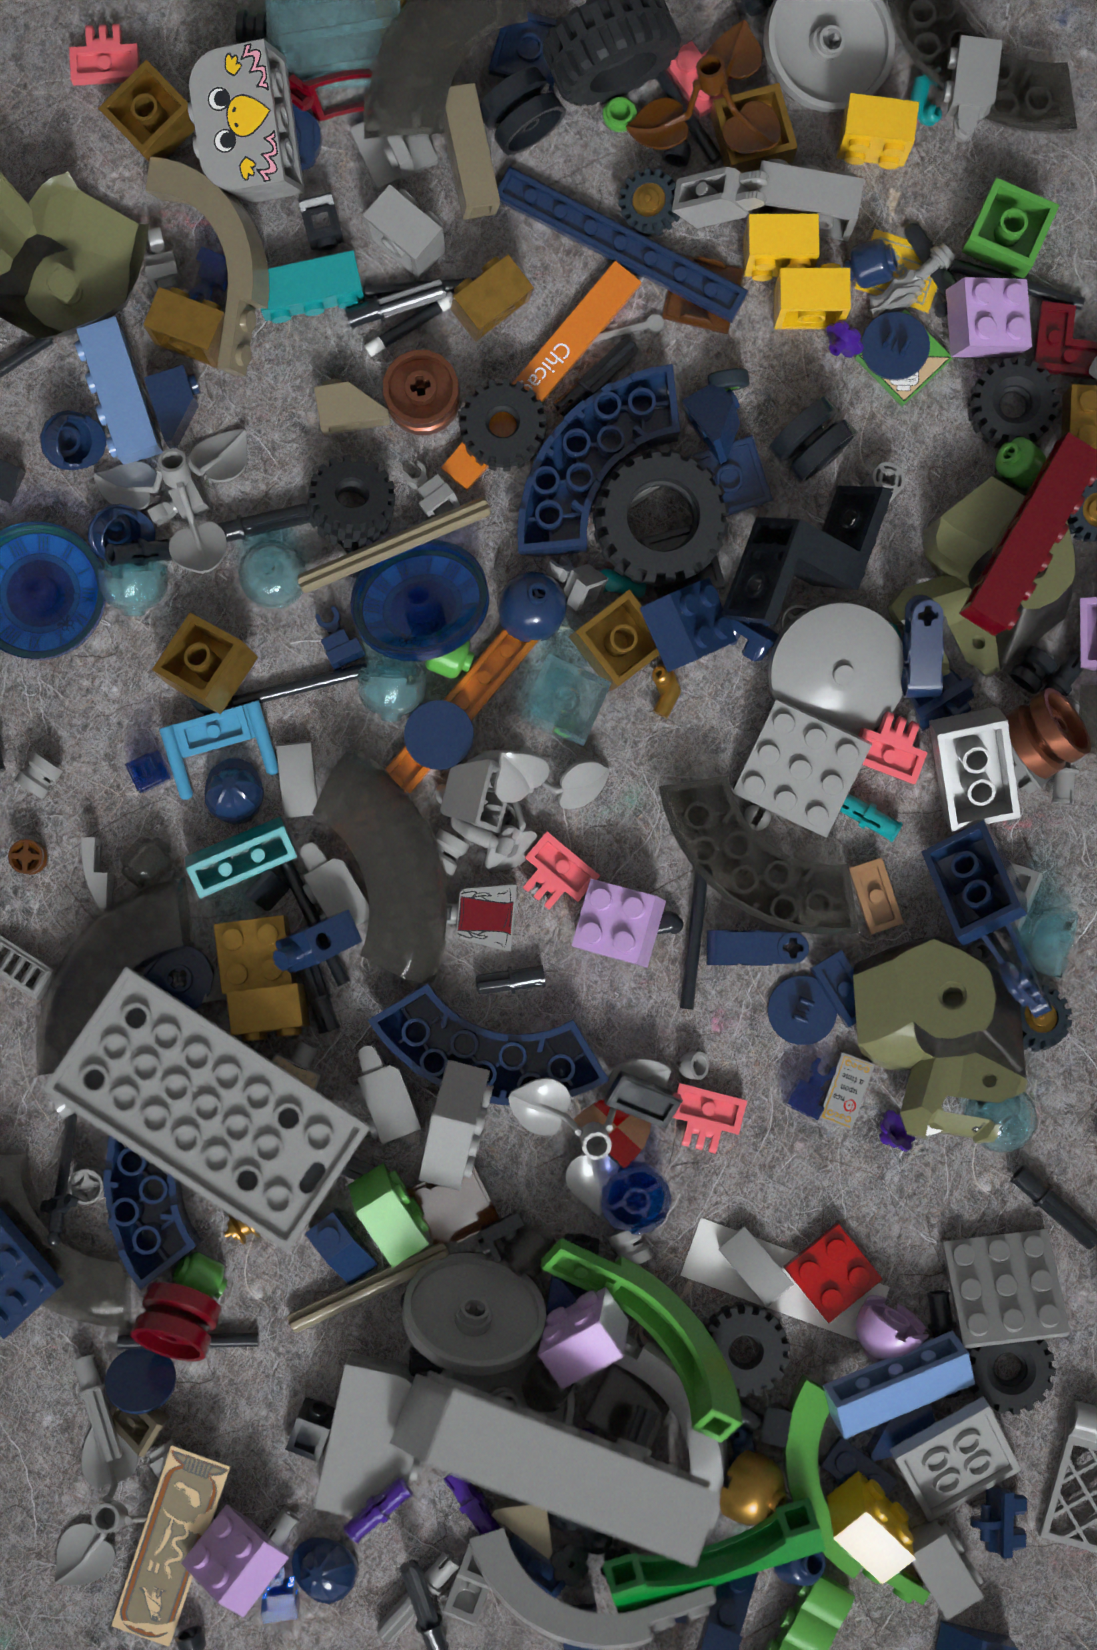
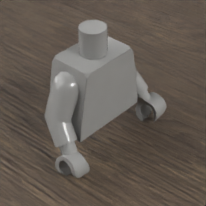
M527 747L520 748L519 752L535 754L533 750ZM488 750L469 759L465 764L452 767L449 771L447 784L438 786L436 799L441 804V814L451 818V825L454 830L473 843L487 849L492 847L496 849L495 853L513 858L520 844H514L515 839H499L494 835V833L500 834L507 802L501 801L496 796L494 790L499 768L500 751L513 750Z

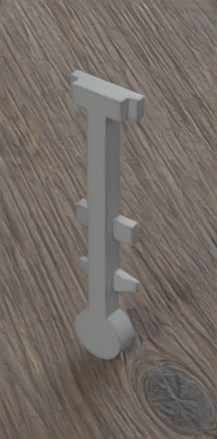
M652 314L646 322L638 324L635 319H632L631 326L620 329L617 323L612 324V331L599 334L592 344L614 339L617 345L622 340L621 336L634 334L638 340L640 339L641 331L660 332L664 327V320L660 315Z

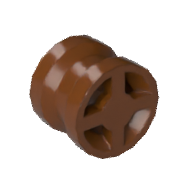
M23 839L12 845L8 853V860L15 871L35 875L45 869L48 864L49 855L45 846L40 842Z

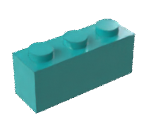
M354 250L269 268L268 309L261 308V312L265 321L283 323L291 320V316L305 313L306 316H315L325 312L326 308L338 306L340 309H345L358 305V301L365 300Z
M279 816L185 856V867L199 898H203L297 857L282 817Z

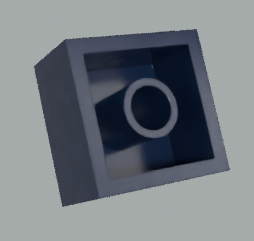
M710 577L640 607V611L667 672L696 661L737 641L731 622L728 618L721 615L723 607Z

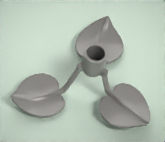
M239 429L212 436L198 443L187 458L179 449L165 450L158 458L157 475L150 465L144 462H131L125 465L120 464L106 471L94 473V479L100 494L109 504H124L138 511L148 507L151 501V493L159 491L162 478L166 485L178 489L191 529L179 530L172 536L169 542L170 556L183 569L197 573L210 572L222 562L226 554V536L222 528L214 522H206L197 527L184 487L191 479L190 470L198 476L206 473L207 477L213 482L231 481L241 475L248 461L247 434L245 429Z
M500 751L499 768L494 790L496 796L501 801L513 804L518 819V826H505L500 830V834L497 833L495 836L499 839H515L514 844L520 845L513 858L495 853L496 849L492 847L488 849L485 860L488 872H500L522 864L526 861L525 857L537 844L536 833L532 829H525L526 822L519 804L520 800L527 794L533 793L534 788L542 785L553 793H560L558 804L562 808H580L590 803L601 792L608 779L609 767L595 760L576 762L563 773L560 779L561 786H555L546 780L549 775V765L542 757L527 752Z
M630 1059L614 1068L608 1078L610 1080L608 1081V1087H611L621 1070L667 1088L671 1070L664 1063L653 1059ZM538 1078L512 1090L509 1094L511 1110L516 1119L527 1130L542 1136L553 1135L559 1130L561 1119H563L571 1126L575 1134L580 1136L585 1154H579L570 1161L565 1173L566 1183L575 1197L585 1203L595 1214L600 1215L614 1200L624 1176V1170L608 1156L611 1150V1141L608 1133L612 1130V1122L617 1109L610 1107L605 1124L591 1122L582 1128L570 1115L565 1113L570 1107L571 1097L565 1085L560 1081L552 1078Z
M93 1429L90 1430L86 1438L81 1462L83 1475L92 1487L101 1488L110 1483V1489L103 1498L104 1504L94 1509L91 1516L92 1524H75L62 1535L57 1549L55 1583L78 1586L104 1577L113 1567L116 1558L115 1547L109 1541L104 1540L107 1533L122 1528L126 1523L146 1522L148 1515H128L126 1506L120 1501L113 1500L118 1487L117 1481L129 1479L136 1471L139 1463V1456L118 1433L117 1437L122 1450V1456L110 1462L102 1461Z

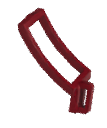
M374 67L344 70L303 82L294 74L289 77L292 103L302 111H307L311 108L314 118L320 122L353 112L372 110L371 104L378 101H359L323 111L315 88L345 80L385 78L391 99H384L388 109H401L404 106L400 88L394 72L390 68Z

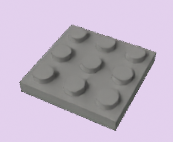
M777 698L732 793L827 838L872 746V742Z
M1048 1229L944 1241L942 1243L960 1341L965 1349L1069 1335L1070 1329Z
M984 1397L967 1404L957 1412L941 1421L935 1422L932 1426L911 1438L905 1439L890 1449L928 1522L933 1521L1021 1471Z

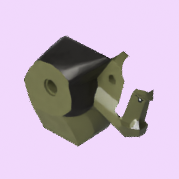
M997 474L989 478L923 531L925 556L938 577L897 591L887 606L893 623L902 624L905 628V607L909 599L919 594L932 598L942 607L943 614L947 618L948 625L966 661L984 673L985 679L1003 669L1066 618L1076 573L1074 548L1070 530L1068 529L1063 539L1058 544L1054 543L1050 553L1053 554V558L1043 572L1038 571L1033 580L1037 583V586L1027 601L1022 600L1017 610L1021 614L1011 630L1005 629L993 636L959 615L960 610L1027 494V491ZM925 606L924 612L918 613V616L923 620L924 614L930 613V609ZM945 652L942 660V677L950 673L949 662Z
M939 937L920 939L893 946L856 963L853 978L858 1046L862 1055L869 1058L875 1065L887 1070H911L899 1116L906 1134L926 1139L928 1135L941 1133L972 1138L975 1144L994 1142L998 1137L999 1125L995 1124L992 1120L945 1112L941 1105L947 1096L1001 1103L1008 1098L1016 1097L1023 1092L1026 1093L1028 1081L1026 1078L1020 1001H1017L1009 992L1000 973L965 949Z

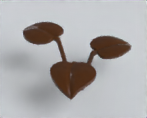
M743 20L727 30L713 43L706 55L700 58L696 66L698 79L693 81V91L685 113L682 105L674 99H656L643 107L637 116L626 125L630 136L640 144L658 150L669 149L681 144L689 135L688 125L685 121L691 118L699 91L702 90L710 96H717L722 93L731 113L734 115L723 126V138L730 149L738 153L751 154L766 151L778 145L781 138V127L773 109L763 102L750 101L739 111L728 90L727 79L729 76L736 80L746 79L754 74L762 63L763 57L760 44L753 35L747 21Z

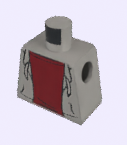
M517 885L460 889L459 903H438L437 923L457 924V939L512 952Z

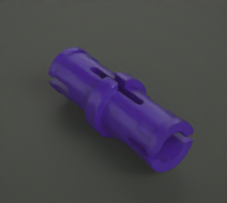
M451 1473L443 1478L460 1504L458 1509L462 1514L465 1513L479 1536L496 1531L501 1527L484 1502L485 1496L482 1492L478 1493L471 1481Z
M398 1476L377 1497L371 1496L366 1500L367 1505L348 1522L343 1524L347 1535L358 1544L379 1523L385 1524L389 1521L390 1514L409 1497L413 1496L411 1488Z

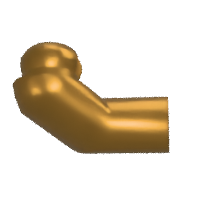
M661 665L657 666L652 672V679L660 694L653 712L668 719L681 694V687L674 671L667 672L666 667Z

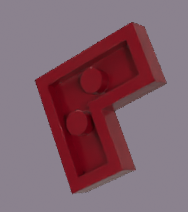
M1042 301L1039 305L1033 361L1039 364L1037 368L1039 372L1042 373L1046 369L1050 374L1095 379L1089 374V368L1097 356V342L1073 339L1076 305Z

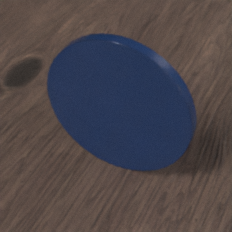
M889 312L875 318L867 326L861 340L864 346V350L861 353L865 364L874 374L887 380H904L915 375L924 366L930 351L929 336L924 326L913 316L902 312Z
M443 700L430 701L420 705L411 713L404 729V741L411 757L420 765L433 770H445L461 763L469 754L474 740L473 726L465 711L456 704Z
M810 976L788 978L774 989L769 998L767 1010L769 1022L776 1034L789 1043L796 1045L814 1044L825 1038L834 1027L837 1012L816 978Z
M128 1349L119 1354L110 1364L105 1376L106 1393L113 1405L126 1413L144 1414L154 1411L171 1397L175 1389L177 1380L175 1366L171 1358L148 1349Z

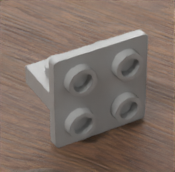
M384 99L378 100L371 104L373 117L350 128L354 142L378 190L438 163V157L410 101L405 102L401 109L389 110Z

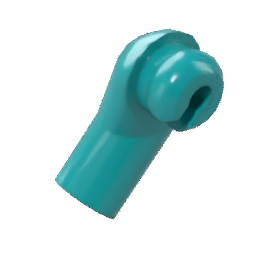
M918 76L914 78L910 101L919 102L918 121L922 125L933 126L941 120L942 109L940 106L936 108V105L931 104L927 99L931 83L930 79Z
M611 569L600 570L608 578L603 593L610 591L624 594L630 589L635 597L641 598L644 596L646 583H634L631 581V578L624 575L621 576Z

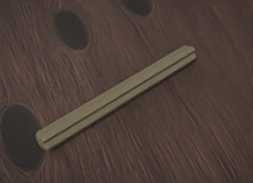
M484 497L478 498L303 572L297 576V581L304 593L313 591L490 515L489 504Z

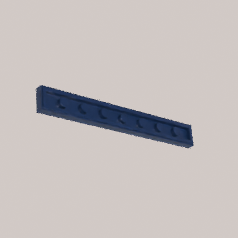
M510 166L497 187L500 203L613 262L617 261L624 268L730 323H733L748 296L749 290Z

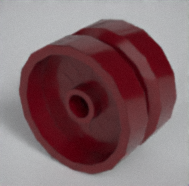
M156 1282L148 1285L142 1300V1308L146 1312L137 1315L131 1331V1337L139 1345L162 1356L189 1362L205 1359L211 1343V1336L207 1332L216 1328L221 1314V1306L208 1295L186 1286L167 1282Z

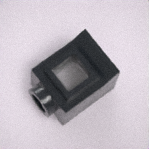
M331 192L298 200L311 250L330 251L335 249L339 243L344 242Z

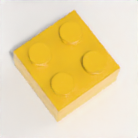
M850 93L841 119L837 159H844L846 163L852 165H861L865 162L875 163L884 169L904 167L915 141L919 102Z
M749 214L743 236L744 277H752L755 281H768L772 277H778L780 268H785L786 265L794 263L803 264L806 268H815L819 257V214Z
M794 263L786 265L785 268H780L774 286V329H826L829 324H835L838 320L846 321L851 310L850 268H841V265L836 263L823 264L820 268H806L803 264Z
M858 1471L827 1496L834 1539L882 1584L915 1559L912 1545L914 1538L909 1531L907 1523L909 1516L898 1502L892 1503L874 1479L868 1480Z

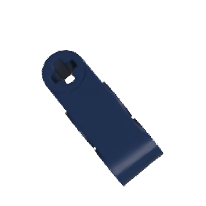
M922 594L910 598L905 607V628L902 642L904 661L901 676L904 698L940 697L942 694L943 677L941 670L944 655V614L940 604L929 596ZM926 606L930 609V613L924 614L922 620L918 613L924 612Z
M707 930L706 965L741 964L743 966H773V964H795L803 961L809 952L806 938L794 932ZM790 938L794 939L796 945L801 946V952H796L794 958H790L789 952H783V945L789 944Z

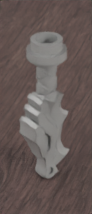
M941 243L939 246L935 245L930 249L931 258L917 270L909 269L904 276L899 278L893 276L891 284L884 293L878 296L870 295L871 309L869 312L872 315V319L874 320L886 312L908 309L911 304L917 301L918 295L922 293V289L926 286V282L923 280H926L938 268L948 269L952 265L951 262L955 259L952 251L944 243Z

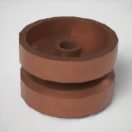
M411 350L399 355L389 365L383 379V396L392 420L402 430L414 435H432L444 430L455 419L460 407L459 382L453 366L442 355L430 350ZM425 391L426 395L418 396V392Z
M1052 688L1045 689L1032 697L1030 706L1026 704L1020 705L1005 715L1008 720L1010 742L1024 764L1034 774L1043 779L1050 778L1063 770L1065 761L1069 763L1076 762L1091 751L1092 746L1089 734L1077 711L1061 693Z

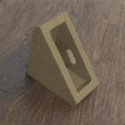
M113 1405L110 1410L116 1432L141 1457H144L153 1447L170 1418V1415L160 1409L144 1414H130L121 1411Z
M516 1498L496 1501L492 1507L491 1515L549 1559L553 1553V1540L548 1511Z

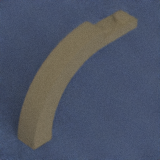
M150 157L145 191L162 201L178 202L195 207L209 221L220 240L226 258L228 291L217 368L235 376H246L247 366L251 361L250 345L252 331L256 326L255 309H268L269 272L266 254L259 233L247 211L229 192L213 184L205 175L180 162Z

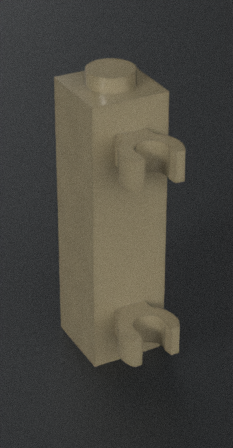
M460 81L449 83L440 90L438 107L462 219L496 215L500 205V198L475 83L465 84Z

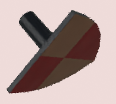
M604 1099L596 1101L573 1120L582 1128L591 1122H598L603 1125L606 1122L610 1106L605 1104ZM616 1110L612 1122V1130L608 1133L611 1141V1150L608 1156L623 1170L635 1160L645 1147L650 1134L651 1123Z

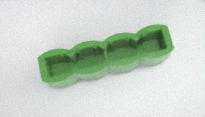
M822 1574L820 1579L813 1585L798 1586L796 1592L800 1596L793 1608L787 1607L779 1623V1626L782 1627L781 1633L776 1640L771 1638L764 1650H829L839 1627L852 1607L855 1595L851 1589Z

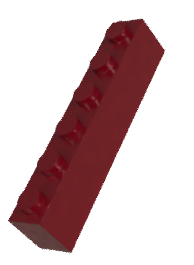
M1070 432L1054 444L960 610L959 615L993 636L1005 629H1012L1021 614L1017 610L1022 600L1027 601L1037 586V583L1033 580L1038 571L1043 572L1053 558V554L1050 553L1054 543L1058 544L1067 533L1069 525L1066 524V521L1070 514L1074 515L1082 506L1085 497L1082 495L1085 487L1091 486L1097 479V450Z

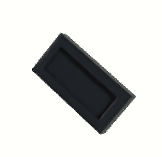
M621 1070L603 1098L607 1106L665 1129L683 1102L680 1094Z

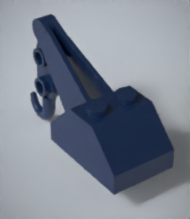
M983 820L921 851L956 938L963 945H966L982 937L999 962V973L1012 996L1017 1001H1020L1023 1007L1028 1005L1035 1018L1052 1011V1006L1039 982L1015 923L1016 920L1028 915L1027 898L1010 861L988 824ZM1006 926L1023 966L1017 968L994 933L995 930Z

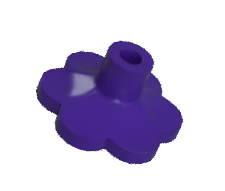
M838 320L835 324L831 323L827 326L826 332L830 337L829 351L833 355L838 356L842 353L845 357L852 358L855 354L859 355L864 350V346L860 342L861 334L857 329L849 327L845 321Z
M888 1110L884 1113V1119L880 1121V1128L883 1132L879 1134V1138L883 1144H890L893 1148L898 1147L902 1151L907 1152L912 1148L911 1143L915 1141V1137L906 1134L899 1117L900 1114L897 1115L893 1110Z

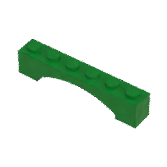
M810 1497L776 1507L774 1514L748 1530L702 1547L695 1567L665 1555L643 1556L638 1555L637 1552L603 1562L610 1594L618 1614L637 1611L710 1586L719 1585L826 1551Z

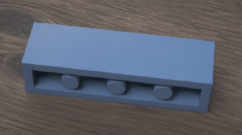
M116 316L76 329L80 340L75 342V347L82 362L87 361L90 370L89 373L85 374L91 393L97 392L100 405L95 407L102 426L107 425L111 437L106 438L111 456L113 458L118 456L119 460L125 465L161 454L163 450L126 336Z
M951 1331L922 1343L920 1347L904 1356L886 1358L823 1385L830 1415L844 1439L974 1385L975 1381L969 1353L955 1333Z

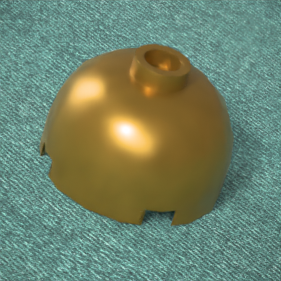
M745 1450L739 1455L727 1473L728 1476L732 1477L729 1489L722 1486L719 1506L721 1514L731 1520L746 1526H755L774 1514L776 1507L786 1504L787 1494L785 1493L783 1472L774 1461L759 1452Z

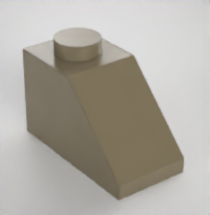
M330 379L321 383L322 386L314 387L323 435L391 425L388 409L350 382H342L341 379Z

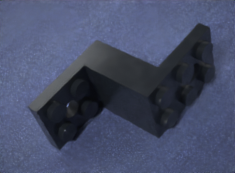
M837 486L822 531L802 519L756 517L721 615L730 620L775 625L793 576L816 587L858 590L865 575L866 566L876 544V538L884 516L887 513L893 492L885 487Z

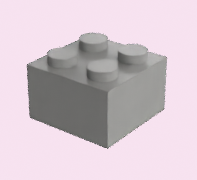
M389 184L362 215L367 236L420 281L446 251L443 228L441 227L443 224L432 212L427 210L424 213L415 206V199L406 190L401 188L397 191Z
M936 1519L931 1522L927 1520L910 1531L914 1538L912 1545L915 1559L912 1563L947 1620L984 1598L978 1588L983 1581L965 1554L959 1556L960 1553L964 1552V1549L947 1523L940 1526Z

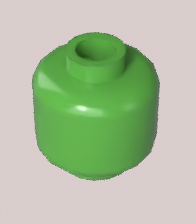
M1016 437L1012 442H1006L1001 446L996 455L995 467L999 475L1005 480L1020 488H1028L1032 485L1044 464L1046 456L1032 441L1024 437Z
M439 629L437 631L439 633L437 636L438 640L443 637V633ZM470 640L448 654L425 660V667L429 671L451 679L456 678L461 670L468 672L475 654L469 651Z
M194 1252L189 1257L184 1255L179 1261L172 1277V1281L176 1282V1284L195 1289L211 1298L215 1297L217 1299L223 1294L228 1282L224 1278V1265L200 1252Z

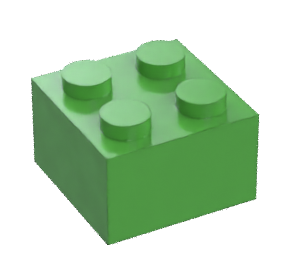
M996 177L987 193L962 253L1024 279L1036 260L1059 208V204Z
M383 1162L348 1184L356 1215L392 1268L429 1245L425 1233L429 1230V1226L423 1218L425 1214L414 1197L409 1198L405 1191L407 1187L396 1170L390 1172Z

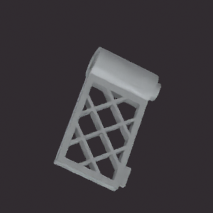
M1075 1400L1069 1410L1067 1433L1038 1534L1044 1539L1097 1553V1543L1087 1540L1082 1530L1097 1523V1506L1092 1499V1496L1097 1494V1485L1087 1490L1079 1476L1097 1466V1455L1094 1450L1097 1451V1406ZM1073 1445L1088 1448L1093 1459L1074 1468L1070 1461ZM1069 1465L1072 1471L1066 1473L1067 1467ZM1076 1477L1084 1492L1065 1502L1060 1493L1062 1484ZM1058 1499H1059L1062 1504H1061L1060 1506L1056 1507V1506H1057ZM1088 1499L1096 1514L1077 1523L1070 1508ZM1066 1511L1074 1526L1062 1533L1050 1530L1053 1518ZM1079 1533L1081 1538L1075 1537L1073 1535Z

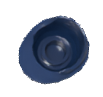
M64 410L54 413L44 423L40 434L42 453L51 465L61 470H79L92 466L99 461L105 451L106 437L101 425L91 417L80 412Z
M124 504L107 505L96 512L88 525V542L95 554L105 561V548L110 543H131L132 540L143 538L146 541H155L156 532L153 523L142 512Z
M229 758L219 762L211 769L206 780L204 791L205 804L213 816L228 824L239 825L251 821L258 813L264 797L263 785L257 771L249 762L240 758Z
M311 1537L300 1543L293 1555V1576L303 1591L315 1601L331 1604L344 1599L353 1589L359 1575L357 1559L342 1543L325 1537Z

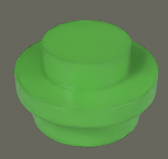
M623 97L611 99L603 110L604 123L615 132L627 131L626 125L637 116L635 105Z

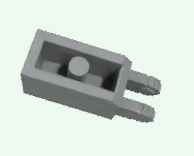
M961 35L956 48H950L947 69H953L951 81H946L943 102L948 103L947 116H954L952 131L954 140L956 139L961 143L969 142L977 128L978 120H982L989 114L990 108L995 102L1003 40Z
M723 167L679 178L676 182L672 211L696 228L748 217L749 214H752V209L766 205L767 197L765 193L755 191V189L768 186L770 177L768 173L757 170L741 173L736 168Z
M313 842L304 843L305 845L300 849L301 853L299 854L304 859L303 862L309 873L303 876L307 884L302 887L312 904L319 902L325 913L320 918L323 919L349 909L358 928L377 917L347 863L334 858L329 861L319 845L317 846Z
M364 1045V1047L358 1050L359 1054H357L364 1075L357 1078L359 1085L354 1087L361 1106L367 1104L372 1116L367 1119V1123L371 1126L369 1129L373 1138L379 1137L381 1143L384 1144L422 1129L423 1124L402 1068L394 1064L385 1066L382 1055L379 1054L380 1050L374 1045Z

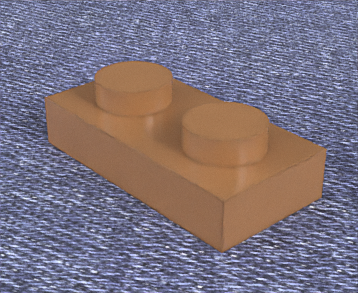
M882 858L847 869L869 935L904 924Z

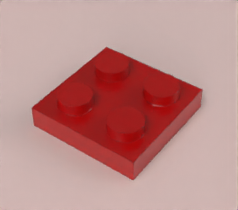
M838 1223L834 1224L783 1266L828 1324L883 1280Z

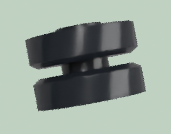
M537 67L525 68L505 78L480 103L483 123L488 129L496 130L494 139L506 155L518 154L539 143L565 117L566 108L554 92L547 93L549 83Z
M826 396L816 400L780 432L768 448L779 461L789 460L801 451L791 463L789 470L800 484L805 483L831 464L858 433L847 419L838 420L825 429L834 419L837 408Z

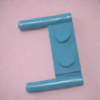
M259 700L225 709L221 715L215 712L159 728L178 793L183 800H188L193 796L183 761L184 757L256 737L266 773L268 775H275L279 772L278 762Z

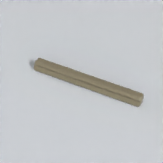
M439 1242L426 1248L393 1268L390 1265L287 1315L289 1325L294 1332H300L412 1279L428 1263L434 1260H442L450 1255L449 1250L444 1242Z

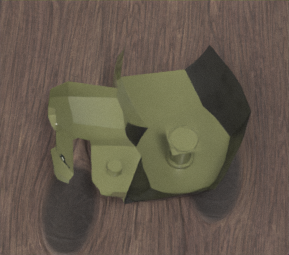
M0 172V318L38 339L77 334L76 329L108 319L127 306L139 277L145 255L149 223L138 224L80 191L69 172L54 176L43 183L29 203L22 198Z

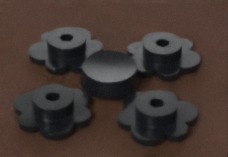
M556 1514L560 1521L565 1522L568 1530L574 1531L578 1527L584 1529L581 1536L584 1548H575L572 1544L568 1543L563 1546L562 1551H556L552 1554L550 1562L555 1568L553 1576L556 1580H563L565 1584L571 1587L576 1586L580 1582L581 1576H585L589 1572V1566L586 1564L589 1557L588 1552L593 1555L605 1553L604 1562L631 1554L630 1550L625 1547L619 1551L609 1549L612 1544L613 1535ZM602 1565L600 1568V1573L602 1576L606 1577L604 1567Z

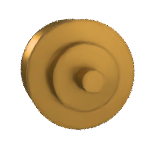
M228 1213L230 1221L227 1222L228 1230L224 1231L227 1238L233 1236L236 1241L240 1240L245 1245L247 1235L253 1233L255 1236L260 1237V1233Z

